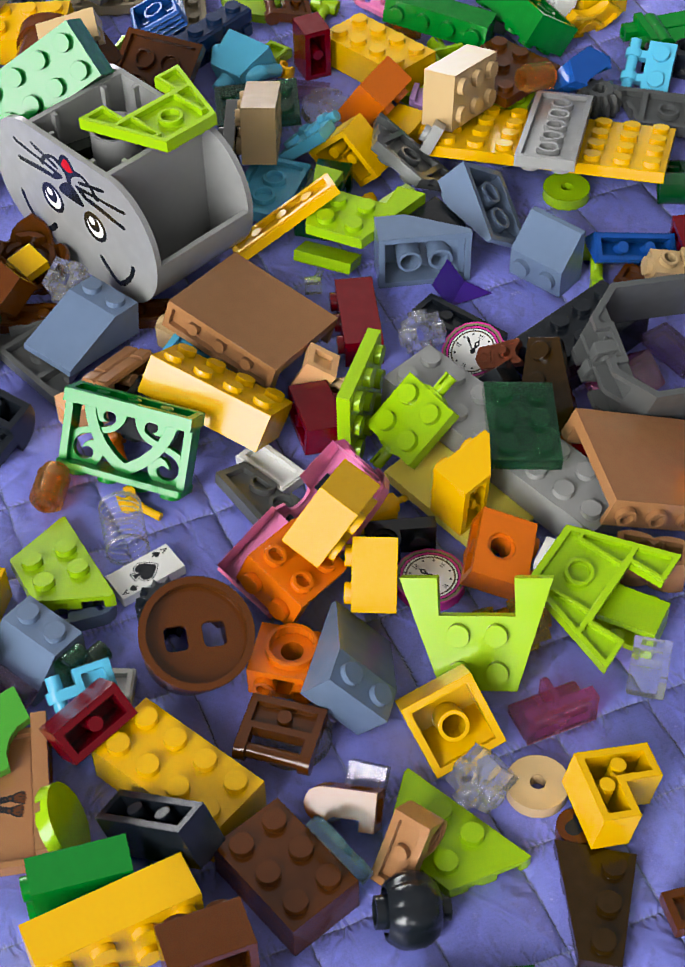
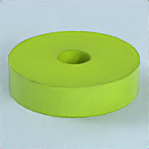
M555 173L547 177L543 183V199L552 208L571 211L582 208L589 201L590 184L579 174Z

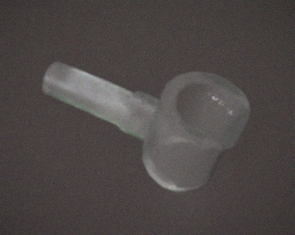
M318 267L314 276L304 277L305 295L322 294L324 268Z

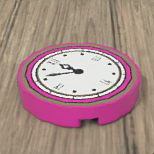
M479 321L469 322L455 328L446 337L442 353L473 376L479 378L489 371H482L475 360L478 349L483 346L502 343L504 340L499 331L490 324Z
M426 548L413 551L403 557L398 564L397 595L409 606L399 579L401 575H439L440 611L448 610L457 604L465 593L466 586L460 584L463 564L453 554L441 549Z

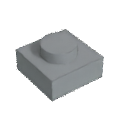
M437 119L433 126L427 124L419 137V140L423 142L419 150L430 156L444 132L446 124Z

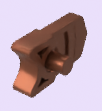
M519 338L480 347L475 360L482 371H490L509 359L514 367L524 366V362L518 356L523 343Z

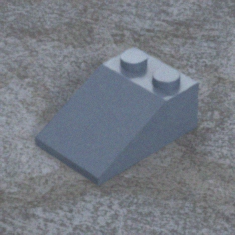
M462 161L438 180L441 197L449 209L485 241L505 247H512L522 227L500 171Z
M406 214L374 217V267L379 289L432 284L447 259L464 280H470L471 228Z
M90 276L66 292L24 343V349L71 377L139 333L138 302L98 278Z
M335 601L331 603L300 694L316 706L328 709L330 716L359 735L388 722L397 693L392 647L389 640Z

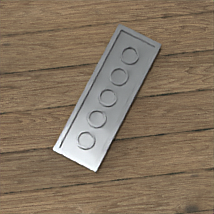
M537 90L514 154L513 166L521 167L526 171L546 169L556 174L575 172L593 107L594 95Z

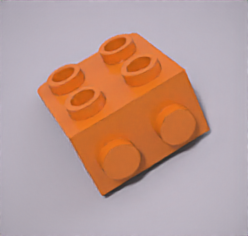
M297 518L290 520L247 556L236 576L243 588L248 593L254 595L268 608L269 613L283 624L296 623L309 603L338 579L347 568L345 567V562L338 555L333 561L326 557L317 568L285 544L282 538Z

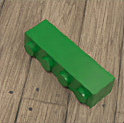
M385 0L382 21L449 42L479 47L492 38L497 13L455 0Z

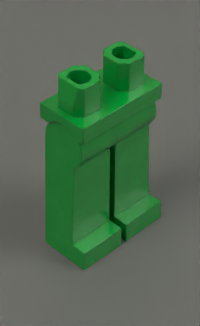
M685 10L662 15L654 13L643 15L642 12L634 13L633 22L621 24L620 38L623 42L630 41V43L633 37L642 39V50L646 42L650 43V41L675 44L677 40L685 38Z

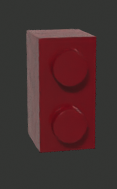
M318 12L292 18L294 65L306 82L330 76L331 41L329 26Z
M327 380L288 386L287 399L293 402L288 415L305 456L321 453L332 440L337 441V393L331 391Z
M99 677L43 724L39 730L62 759L77 766L138 712L115 682Z

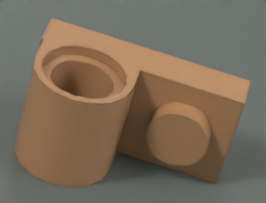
M409 800L395 808L369 879L382 886L388 878L403 870L420 871L424 859L434 852L443 839L448 822L413 800Z

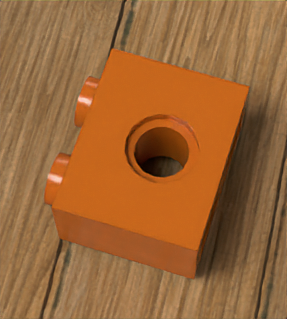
M484 506L471 522L467 547L463 554L460 584L514 601L515 576L531 575L533 570H530L531 562L536 556L540 544V539L536 538L538 524ZM491 548L496 550L499 553L500 557L496 556L492 552Z
M262 622L246 668L248 692L290 699L302 704L312 703L300 693L321 632L313 631L299 623L279 625Z

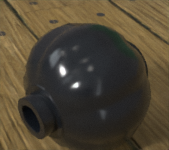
M418 870L397 872L382 884L381 895H373L372 897L373 925L375 930L390 929L389 933H384L385 940L400 950L412 951L426 948L438 939L444 922L452 920L450 895H442L436 881L424 872Z

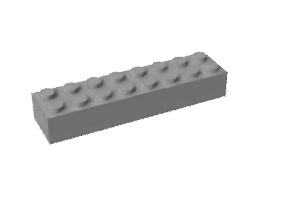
M429 344L383 377L381 405L409 372L417 376L424 384L432 387L444 375L445 371L453 376L457 381L445 393L444 397L448 406L460 417L439 441L455 453L466 439L474 438L483 430L490 433V482L531 514L536 522L556 537L559 536L566 524L609 536H614L623 528L621 526L600 524L599 520L609 504L588 457Z

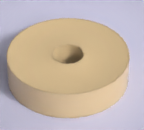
M528 755L516 760L506 774L505 795L509 804L520 814L531 818H546L555 815L565 806L568 800V795L562 784L566 770L559 762L544 755ZM540 784L543 786V788L536 789L531 785Z

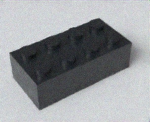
M600 280L517 336L516 338H519L523 343L518 352V356L522 361L525 362L528 337L559 336L565 345L572 391L582 385L584 382H581L577 372L580 366L575 365L571 351L610 284ZM649 318L614 323L626 353L646 339ZM524 366L515 367L517 372L523 375Z

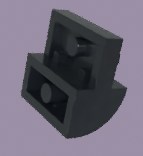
M0 389V467L15 448L22 451L26 448L35 427V412L31 404Z

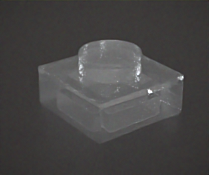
M352 758L348 763L345 783L385 788L386 796L391 767Z

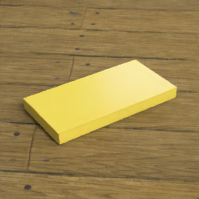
M438 441L415 469L408 466L400 458L387 468L384 474L390 481V485L402 495H406L408 500L426 515L435 516L430 510L433 469L440 459L449 457L454 452ZM490 482L486 507L533 522L534 517ZM435 516L438 525L467 547L470 529L459 536ZM491 548L492 552L496 555L498 552Z

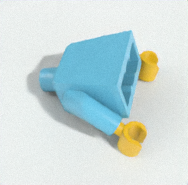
M232 29L226 32L221 43L215 44L212 47L210 65L217 77L212 87L221 96H226L232 87L244 91L246 81H264L274 77H278L282 81H292L294 79L295 67H288V62L285 60L280 61L278 64L270 46Z

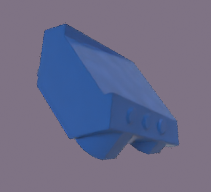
M590 45L562 65L555 72L554 77L541 90L569 93L588 86L587 81L596 74L612 69L610 56Z

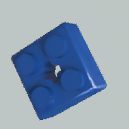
M144 0L130 8L129 11L132 27L171 36L180 34L188 26L183 0Z

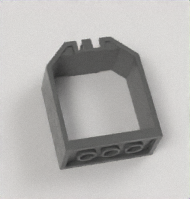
M685 273L613 282L609 285L571 351L575 365L580 366L577 372L581 382H597L599 389L590 390L587 393L592 409L685 420V387L657 391L633 376L628 356L614 324L685 314Z

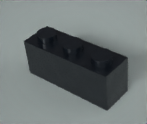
M120 789L95 817L107 838L126 833L131 856L161 861L181 852L189 868L200 870L211 861L214 853L226 840L204 802Z

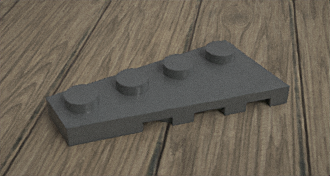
M245 461L220 470L215 475V483L253 525L271 506L276 507L285 503L290 508L301 500L292 493L289 495L278 490L275 481Z

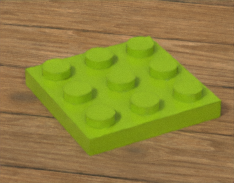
M373 328L367 329L336 396L337 441L342 439L348 441L360 458H363L365 452L366 437L373 434V431L366 423L381 407V389L383 377L386 375V371L381 369L386 346L381 344V330Z

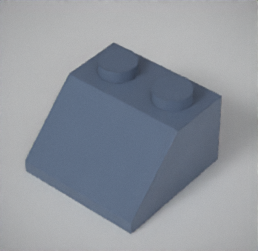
M534 206L531 208L511 247L509 272L557 297L562 296L581 278L586 231Z
M30 595L1 619L0 682L7 688L14 686L19 697L33 707L37 706L46 697L45 695L49 694L44 681L45 678L59 674L61 682L66 679L63 674L66 665L62 663V660L68 654L75 652L78 656L82 657L83 663L88 660L82 631Z

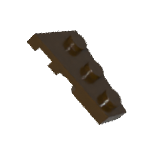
M559 336L528 337L518 408L557 436H562L561 431L574 409L577 408V404L572 393L571 375L564 341Z
M554 839L553 848L561 875L560 883L562 893L565 895L569 915L568 922L577 966L623 967L637 854L606 848L591 850L589 845Z

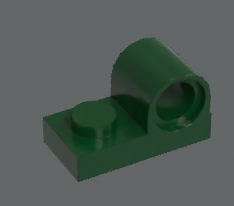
M669 160L664 183H657V204H685V160Z

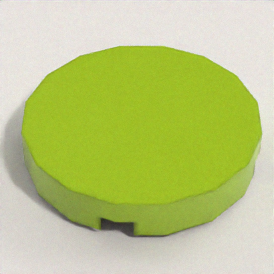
M58 781L41 787L35 795L34 802H40V811L35 812V823L40 838L48 852L91 842L89 823L84 808L69 786Z

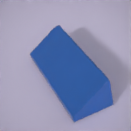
M593 232L585 237V244L595 263L641 264L643 257L647 256L650 248L676 250L675 233Z

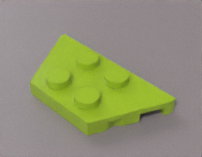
M66 517L57 520L10 559L12 571L27 597L29 595L52 611L57 609H83V602L104 601L105 607L117 605L113 590Z
M409 768L404 771L395 808L409 800H413L448 822L443 839L434 852L424 859L420 869L421 872L428 874L436 881L443 895H450V898L467 892L472 886H483L496 881L498 874L516 867L521 871L530 865L531 855Z

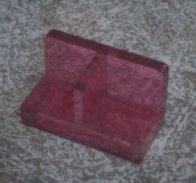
M544 677L540 679L538 694L510 704L508 706V714L528 746L596 720L600 697L593 686L580 689L575 681H571L554 688L550 680Z

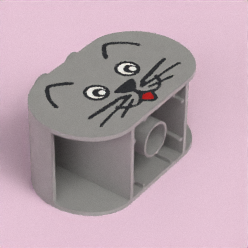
M110 64L114 70L112 74L32 118L26 119L23 116L11 114L1 119L0 172L14 203L25 218L33 213L42 219L52 231L55 244L63 243L68 247L71 261L92 276L138 303H144L243 241L249 235L252 228L253 203L243 168L229 143L215 127L208 129L203 134L194 137L168 153L80 129L79 118L102 105L124 117L164 95L123 68ZM90 136L93 158L91 160L86 159L66 144Z

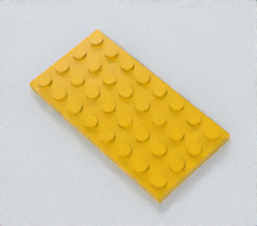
M493 105L453 132L444 130L430 156L513 166L514 154L529 112L524 108L506 110ZM606 117L589 119L575 172L569 173L663 184L675 141L676 129L670 128L666 124L641 125L640 122L633 120L622 123L613 122L612 119Z

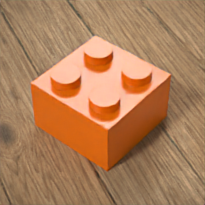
M387 56L340 107L338 112L341 115V119L339 121L344 123L358 113H361L373 128V123L379 113L382 112L387 116L395 108L392 102L395 101L398 104L409 91L405 87L412 78Z

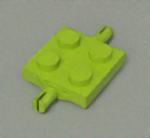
M445 371L444 375L432 387L424 384L417 376L409 372L366 423L378 436L380 443L383 445L369 461L381 470L392 455L400 457L408 466L415 469L460 417L448 406L444 397L445 393L457 380Z

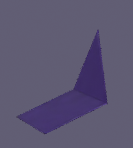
M448 259L432 283V286L441 298L453 305L492 294L464 281Z

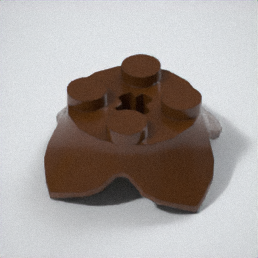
M31 213L14 226L8 241L0 240V254L8 259L27 244L32 245L50 265L48 270L32 281L38 286L32 295H47L51 292L52 285L68 264L70 251L63 243L55 244L49 226L38 216Z

